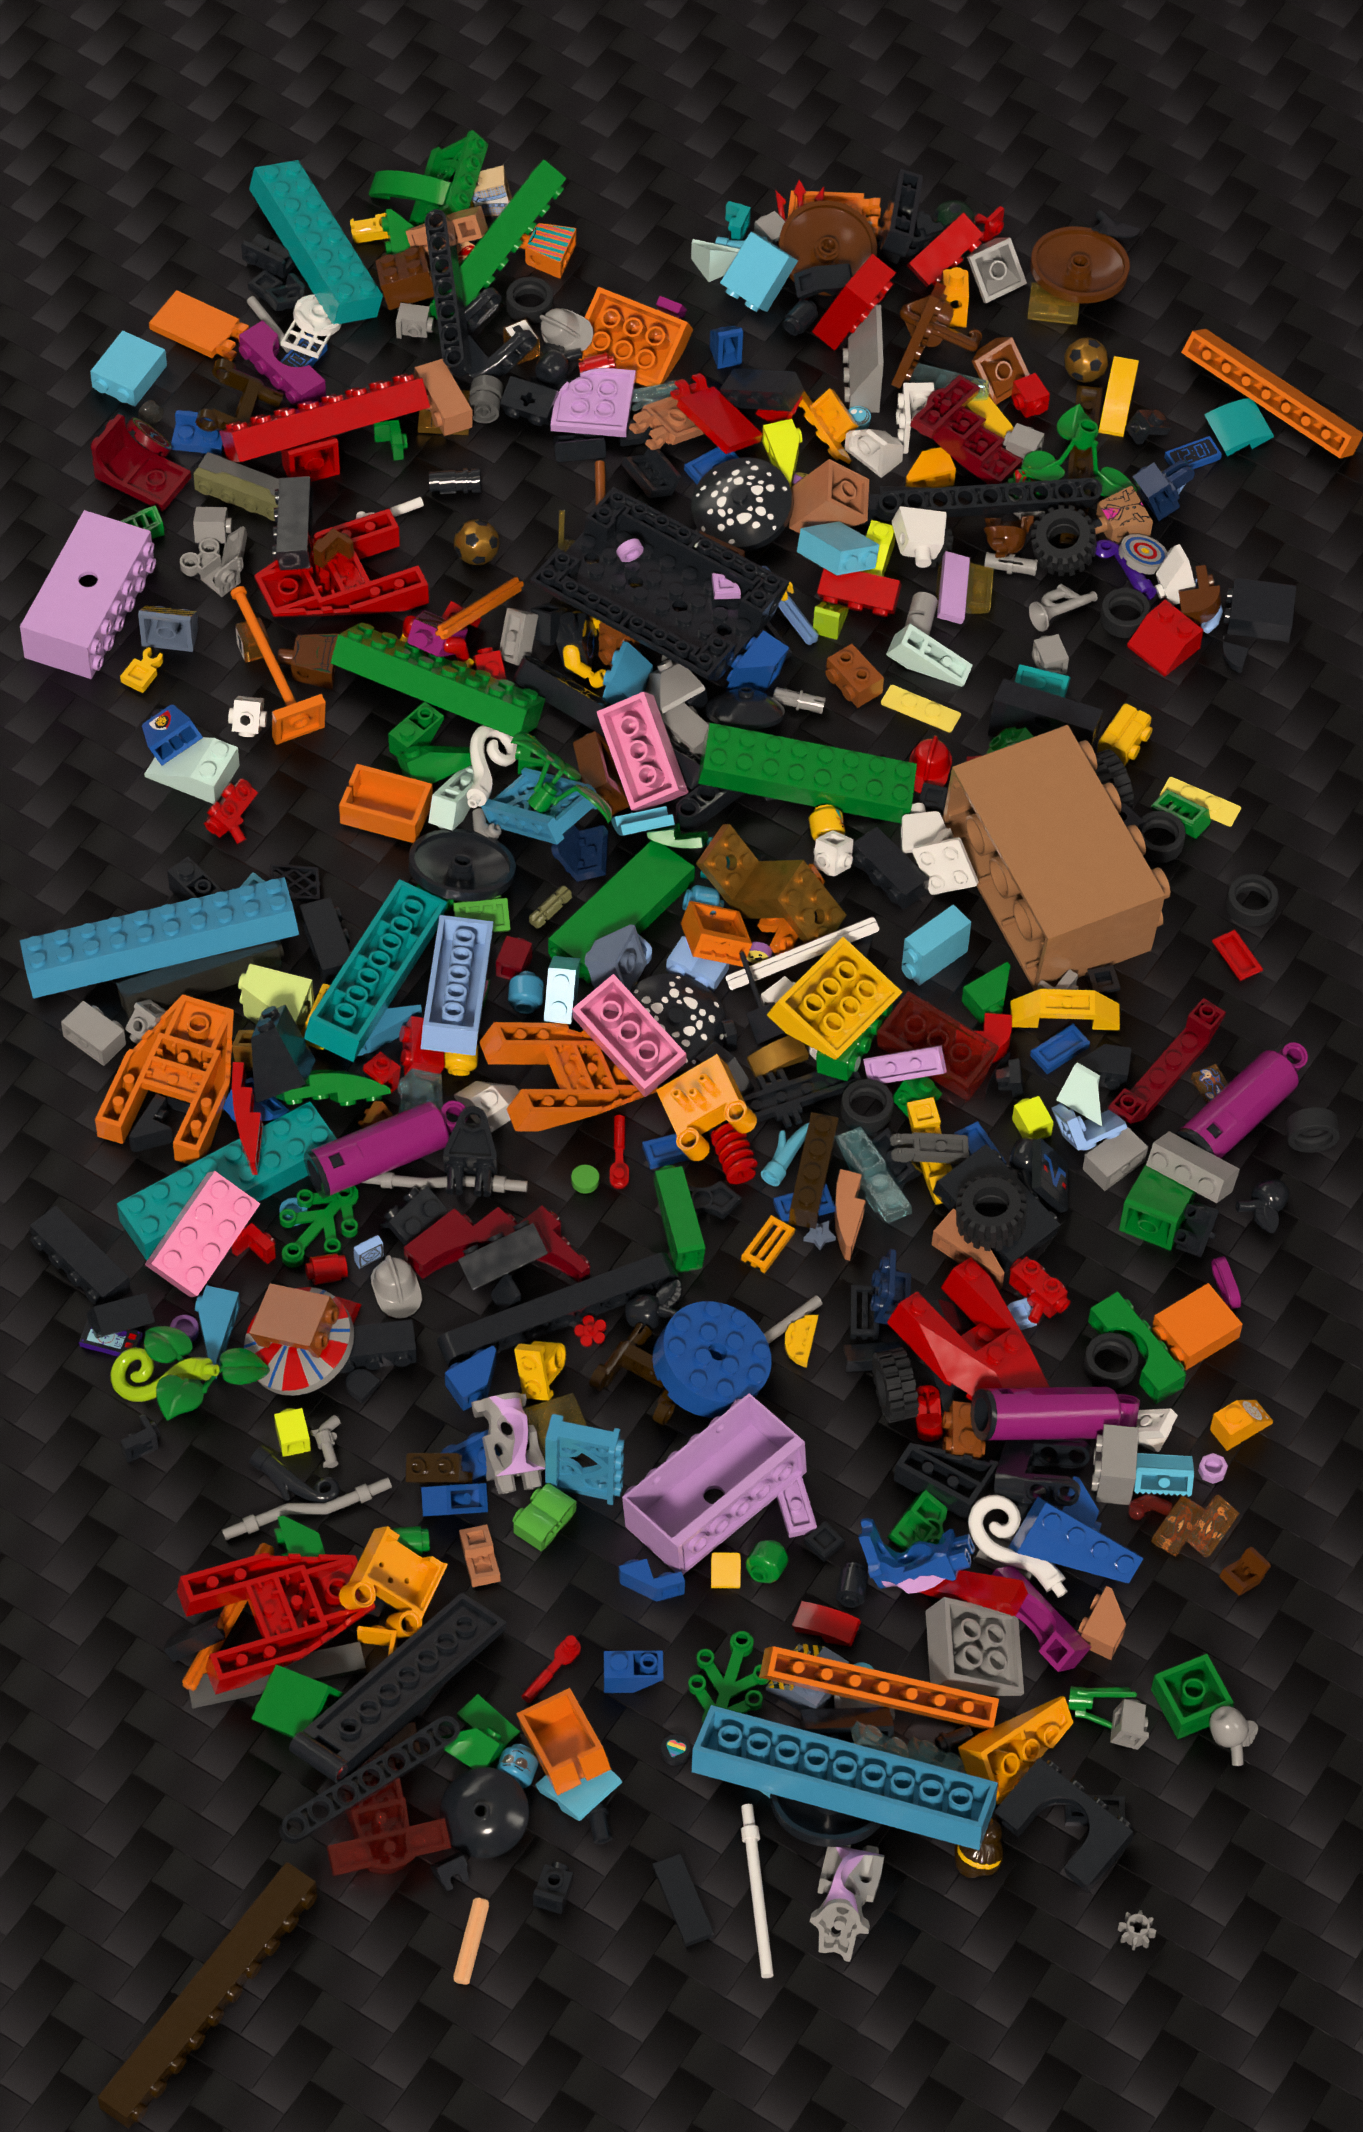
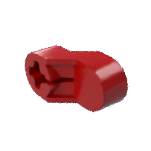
M931 1385L920 1386L916 1388L919 1403V1413L916 1417L917 1435L924 1441H936L943 1435L939 1390Z

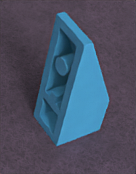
M421 1005L387 1008L358 1056L372 1053L397 1039L401 1027L406 1025L411 1016L422 1017Z
M206 1285L203 1295H198L195 1311L199 1312L207 1358H210L213 1364L221 1366L220 1356L227 1349L240 1309L239 1292Z

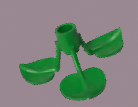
M1080 404L1066 411L1057 423L1056 428L1060 436L1071 440L1061 458L1056 461L1054 456L1048 452L1033 451L1026 455L1021 466L1023 472L1035 481L1061 480L1064 477L1065 471L1059 465L1064 462L1072 448L1076 446L1080 450H1087L1089 447H1092L1093 472L1096 475L1094 479L1098 480L1102 485L1101 496L1108 498L1130 486H1133L1137 493L1133 483L1120 471L1111 467H1104L1101 471L1098 470V442L1095 440L1099 433L1098 425L1084 412Z
M518 732L513 737L511 744L521 745L545 761L538 783L533 788L535 792L527 801L531 807L539 813L545 814L552 804L556 806L559 801L577 791L603 814L608 823L611 821L612 809L608 802L587 786L582 787L576 784L557 797L556 794L559 791L554 785L563 773L573 781L578 782L581 779L580 773L573 766L565 763L558 755L548 751L542 743L526 732ZM551 764L559 771L550 783L546 781L543 785L547 770Z
M158 1326L148 1329L145 1333L144 1349L148 1356L157 1362L170 1363L176 1359L180 1362L184 1360L182 1356L188 1355L192 1351L193 1346L190 1338L179 1329ZM232 1348L223 1352L220 1356V1364L222 1366H219V1373L223 1372V1379L228 1383L237 1385L248 1384L260 1380L269 1374V1367L256 1354L247 1349ZM176 1375L162 1377L156 1386V1397L166 1420L199 1407L203 1401V1393H207L208 1387L216 1376H211L204 1384L200 1380H188V1378L182 1380Z

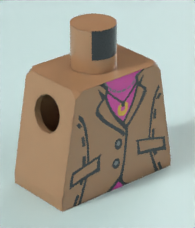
M1130 486L1100 501L1097 505L1096 518L1092 519V524H1094L1096 534L1104 532L1108 540L1121 543L1123 538L1130 534H1141L1150 537L1153 521L1133 486Z

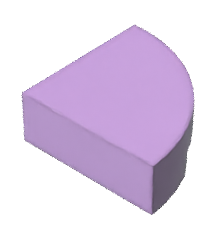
M712 573L714 599H740L741 591L736 583L726 579L722 574Z

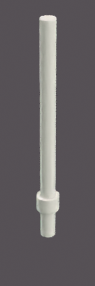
M744 1804L741 1806L744 1826L741 1828L742 1841L746 1843L761 1977L771 1978L774 1975L757 1842L760 1840L759 1827L755 1825L753 1805Z

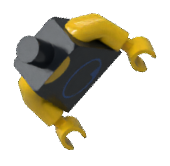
M581 611L566 612L560 617L557 636V647L565 673H576L584 679L588 677L593 688H600L603 686L606 670L601 669L595 673L591 670L598 635L596 629L598 628L599 630L601 621Z

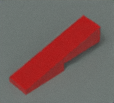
M958 1570L956 1580L945 1579L937 1586L919 1592L938 1599L947 1597L973 1603L1012 1616L1017 1615L1028 1595L1023 1580Z

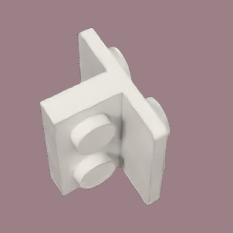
M950 828L941 830L932 843L918 845L912 849L920 870L929 878L928 890L931 895L975 887L979 883L961 838H954Z

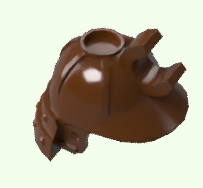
M1023 516L1019 521H1001V518H985L987 527L984 528L990 547L996 551L995 558H1004L1021 550L1025 543L1026 534L1034 523V516Z

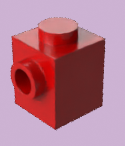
M1036 373L1013 381V403L1015 408L1020 410L1025 418L1040 415L1048 410L1050 393Z

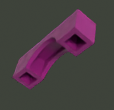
M263 320L239 335V352L246 360L249 359L255 365L256 370L270 380L275 389H280L286 395V398L292 405L297 406L299 403L311 400L312 402L320 401L321 397L326 396L325 380L310 365L291 367L277 360L276 355L279 353L278 334Z
M1015 1567L997 1568L992 1575L1024 1581L1028 1595L1015 1617L1024 1622L1036 1635L1040 1644V1654L1058 1672L1075 1668L1090 1650L1091 1646Z

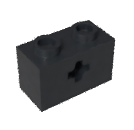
M510 376L500 405L509 417L519 419L521 416L527 418L534 425L542 426L546 424L551 426L553 407L559 393L557 390Z

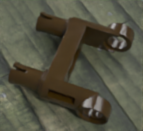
M218 359L214 363L212 374L215 378L219 379L220 383L242 392L235 416L232 417L216 409H202L198 412L195 423L200 429L209 432L226 429V424L236 421L249 423L257 399L278 408L284 393L264 386L262 380L236 370V365L230 360ZM219 369H224L229 373L222 372Z
M637 1323L627 1340L619 1342L605 1364L598 1365L591 1376L589 1386L597 1391L603 1390L604 1387L608 1388L622 1367L665 1390L657 1401L659 1404L653 1415V1421L664 1426L672 1416L675 1402L667 1395L669 1392L661 1380L658 1381L653 1368V1356L641 1350L644 1343L652 1335V1331L648 1326L641 1330L643 1324Z

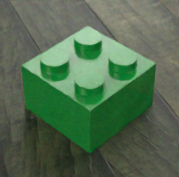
M1208 1654L1154 1675L1151 1691L1177 1739L1209 1727L1211 1715L1216 1709L1222 1706L1233 1707L1234 1705Z

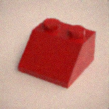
M329 436L281 450L282 465L288 478L310 476L312 482L340 474L339 448L337 438Z
M1165 599L1146 615L1127 643V647L1166 677L1200 649L1203 629Z

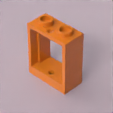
M689 901L681 925L692 956L743 967L739 953L743 951L747 958L752 942L740 911Z

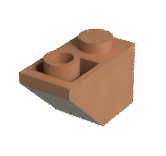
M1106 1586L1102 1595L1096 1594L1090 1607L1093 1612L1090 1618L1084 1617L1078 1633L1091 1646L1090 1651L1111 1660L1124 1636L1126 1623L1112 1588Z

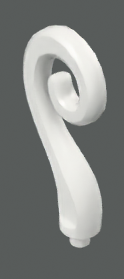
M484 725L475 730L470 741V758L474 781L467 792L468 805L471 808L485 805L492 792V777L484 753L485 740L489 737L496 738L506 749V754H503L498 749L499 744L497 740L489 741L486 751L494 763L506 767L516 761L517 744H511L513 737Z
M988 1495L976 1501L968 1517V1526L971 1537L978 1548L996 1561L1031 1572L1047 1592L1053 1590L1058 1598L1067 1593V1589L1062 1584L1066 1578L1053 1563L1018 1554L1012 1549L1002 1547L995 1543L986 1533L983 1525L985 1515L993 1509H1001L1008 1515L1009 1520L1007 1524L1001 1525L996 1521H992L989 1524V1530L998 1538H1007L1015 1534L1021 1522L1017 1506L1010 1499L1000 1495Z

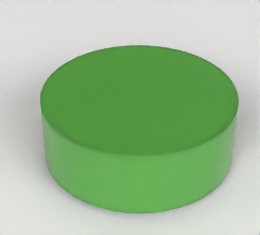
M590 1165L576 1167L571 1175L573 1188L580 1193H591L596 1190L599 1185L598 1171Z

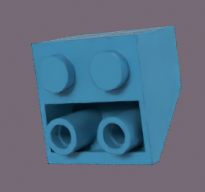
M623 641L620 650H615L613 654L611 671L607 670L603 679V685L606 686L603 699L612 705L645 692L650 673L653 672V665L629 642Z

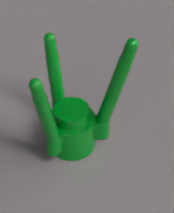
M1071 1686L1068 1708L1069 1710H1076L1075 1717L1085 1718L1112 1729V1722L1086 1712V1709L1093 1708L1094 1697L1126 1698L1136 1697L1137 1693L1131 1691L1129 1687L1085 1688Z

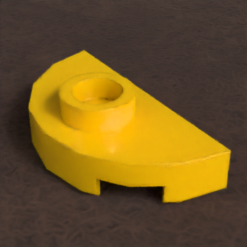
M805 1315L804 1318L789 1324L785 1333V1350L789 1358L807 1368L819 1315Z

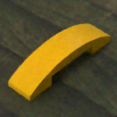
M934 1097L907 1103L912 1134L913 1132L942 1134L940 1129L941 1121ZM920 1162L935 1205L941 1204L942 1202L933 1193L937 1181L952 1170L951 1163Z

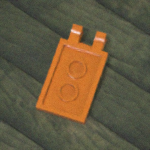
M791 191L788 217L798 209L797 196L794 195V191ZM806 191V194L803 196V204L815 202L814 198L819 192ZM824 192V201H836L846 204L863 215L867 221L872 222V229L875 237H877L879 228L878 218L881 216L880 198L864 199V193Z
M177 290L149 322L150 330L210 358L219 354L231 362L237 356V353L232 350L236 346L235 342L229 340V338L231 337L239 342V335L249 329V325L239 323L238 318Z

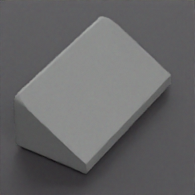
M507 608L499 648L502 660L519 665L523 655L531 656L538 620L537 614Z

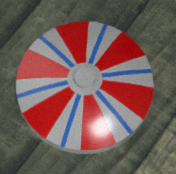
M312 1287L295 1288L330 1296L339 1308L337 1322L332 1325L328 1335V1344L322 1350L319 1358L313 1357L308 1350L272 1342L269 1348L258 1346L249 1334L256 1315L248 1327L244 1349L256 1354L269 1367V1374L257 1381L274 1393L293 1396L315 1391L330 1382L341 1371L350 1356L354 1342V1327L351 1316L335 1296L322 1289Z

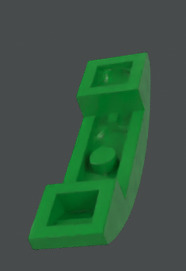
M384 170L375 173L368 195L374 198L389 200L390 197L422 201L426 205L442 207L446 205L452 183L416 173Z

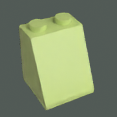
M249 964L246 974L242 973L240 976L238 988L242 991L240 1003L243 1004L244 1016L257 1024L262 1011L271 1006L278 1008L286 1004L300 1032L302 1031L314 1004L312 979Z

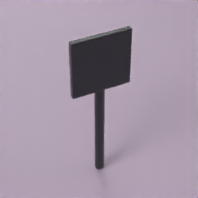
M741 951L739 955L758 1005V1009L746 1014L756 1042L759 1044L785 1032L767 1016L776 1003L772 1002L763 1006L745 953Z

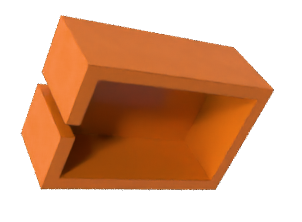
M356 764L349 780V787L346 788L339 804L340 824L414 843L420 835L431 808L432 784Z
M570 1688L516 1713L524 1735L535 1752V1756L557 1796L580 1785V1779L584 1777L589 1781L611 1770L604 1748Z

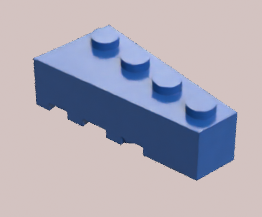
M1037 1497L1009 1545L1018 1554L1128 1584L1143 1560L1134 1551L1040 1497Z

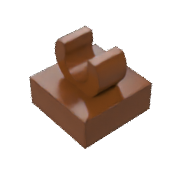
M374 1101L371 1108L365 1110L366 1117L364 1120L359 1121L358 1124L363 1129L392 1117L393 1114L383 1102Z

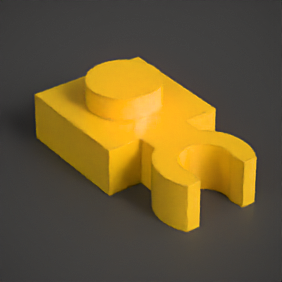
M146 648L143 652V659L140 661L134 658L120 676L121 683L144 693L157 676L156 668L162 665L163 654L159 653L156 658L152 659L150 658L152 655L151 648Z

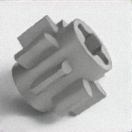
M1139 1910L1138 1914L1134 1915L1127 1912L1125 1915L1126 1923L1120 1922L1118 1926V1931L1125 1932L1120 1942H1127L1131 1945L1132 1950L1141 1945L1148 1948V1938H1155L1156 1930L1150 1928L1153 1923V1917L1147 1919V1917L1142 1915V1910ZM1134 1928H1139L1140 1933L1134 1932Z

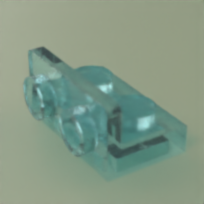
M411 1068L404 1078L400 1079L398 1084V1093L401 1094L399 1113L428 1101L435 1104L441 1110L443 1107L441 1074Z

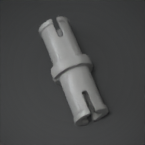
M987 552L984 568L1007 571V574L1017 572L1035 576L1038 560L1015 557V554H1010L1004 558H995V554Z

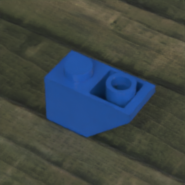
M494 1346L476 1351L471 1358L462 1363L457 1362L445 1372V1386L463 1411L472 1407L471 1402L488 1398L496 1367V1348Z
M663 1650L604 1651V1693H634L663 1680Z

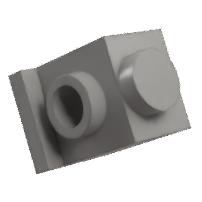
M400 303L396 319L397 338L402 339V335L427 338L428 332H433L434 317H430V307Z
M150 999L135 1003V1010L125 1030L131 1033L130 1039L137 1044L142 1040V1036L148 1029L152 1030L158 1024L160 1017L166 1012Z
M1124 1699L1115 1708L1112 1719L1111 1743L1136 1750L1149 1738V1733L1145 1732L1148 1726V1717L1145 1716V1704L1135 1699Z

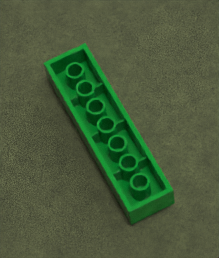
M359 623L338 634L330 662L333 665L512 737L518 732L529 733L537 728L545 698L538 696V693L534 690L520 689L515 687L514 683L509 680H498L491 677V674L486 671L470 669L464 662L450 661L445 659L444 656H435L407 642L398 640L397 636L392 633L378 632L374 630L373 626L366 623Z
M709 723L704 737L698 784L814 807L833 805L844 813L901 824L902 816L910 814L912 808L917 764Z

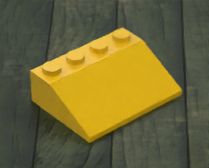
M842 937L776 1002L767 1016L786 1034L836 1060L902 994V991L849 941Z

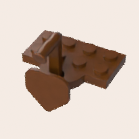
M937 282L931 295L907 303L900 310V317L906 323L911 340L891 385L899 389L904 381L909 383L918 364L914 359L919 360L925 346L935 347L944 339L973 352L977 350L980 344L982 333L979 330L973 329L966 336L948 328L954 310L952 305L946 301L947 295L943 294L946 288L945 285Z

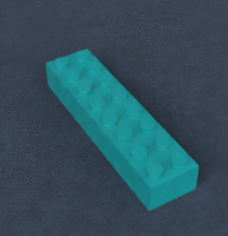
M299 160L254 167L249 190L284 247L289 251L292 260L318 302L322 305L331 323L343 324L377 317L383 294Z
M399 879L311 1014L304 1039L354 1062L437 931L439 916L444 915L448 902Z
M308 1102L263 1126L258 1175H252L242 1150L241 1141L238 1139L118 1202L119 1221L147 1261L208 1172L216 1171L259 1202L308 1176L304 1163V1153L337 1138L312 1103Z

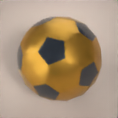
M1089 337L1072 342L1064 355V365L1068 374L1075 380L1083 383L1099 379L1108 367L1109 357L1104 345Z
M479 519L463 523L456 531L454 537V548L459 558L471 565H483L491 561L497 554L500 545L499 535L495 528L488 522Z

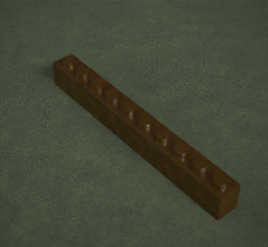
M286 1862L99 2094L97 2098L100 2109L128 2129L134 2122L138 2123L147 2113V2105L154 2097L157 2099L162 2095L167 2087V2080L173 2073L178 2074L186 2063V2056L192 2049L195 2051L201 2046L205 2039L204 2034L211 2025L215 2027L221 2021L224 2015L223 2010L230 2002L234 2003L240 1997L243 1991L242 1986L249 1978L252 1980L257 1976L262 1967L261 1962L267 1955L272 1956L280 1945L281 1937L285 1932L290 1933L295 1928L301 1912L312 1907L317 1899L316 1881L290 1863Z

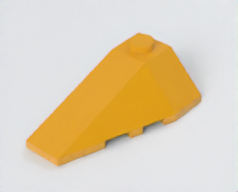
M1065 1697L1055 1698L994 1728L979 1733L958 1747L966 1774L998 1782L996 1805L1002 1803L1038 1758H1041L1049 1748H1054L1073 1724Z

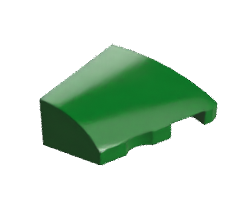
M925 1489L914 1499L887 1538L904 1551L917 1541L938 1544L944 1533L942 1525L946 1520L947 1507Z

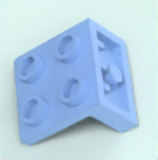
M1062 1103L1052 1107L1062 1136L1078 1151L1089 1150L1096 1146V1142L1105 1138H1115L1121 1134L1122 1130L1128 1128L1126 1122L1110 1110L1101 1113L1102 1126L1090 1119L1083 1121L1080 1116L1076 1117L1072 1109L1068 1110Z

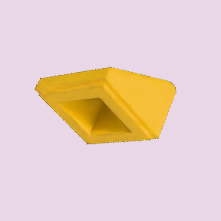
M712 1553L711 1588H740L741 1554Z

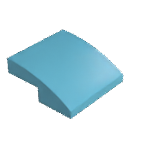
M666 806L616 816L611 819L614 829L621 836L675 825L673 814L668 815Z
M609 1770L589 1781L585 1777L580 1779V1785L558 1796L546 1775L535 1785L541 1794L557 1802L564 1813L580 1821L616 1789L622 1781L612 1770Z

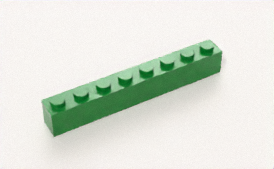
M544 159L533 170L488 228L483 238L477 242L460 264L464 307H467L479 295L478 292L482 287L487 289L495 279L492 275L495 270L501 271L509 261L506 257L509 252L515 253L523 243L520 240L524 233L526 235L531 233L537 225L534 222L536 217L539 215L542 218L551 207L548 204L551 198L556 200L564 190L561 185L566 180V177ZM448 290L445 296L448 295L451 292V290ZM434 298L429 307L430 314L437 319ZM455 312L451 313L448 318H451Z

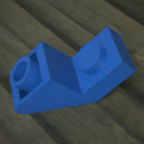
M633 1559L619 1566V1582L621 1585L656 1602L684 1594L685 1580L682 1571L677 1573L666 1572L653 1579L647 1559L640 1561Z

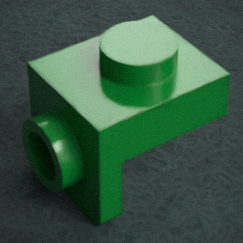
M386 420L374 423L375 442L390 441L393 460L404 459L403 449H408L406 433L401 434L399 420Z
M517 744L515 759L518 760V775H522L521 770L524 768L542 772L545 761L533 758V752Z
M926 1076L904 1080L893 1096V1101L909 1117L907 1111L908 1102L934 1097L935 1102H937L942 1093L935 1086L934 1082Z

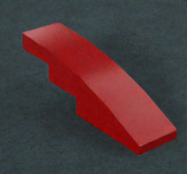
M233 1062L232 1096L235 1120L242 1150L252 1175H258L263 1132L261 1113L254 1112L255 1098L252 1087H245L247 1075L244 1062Z

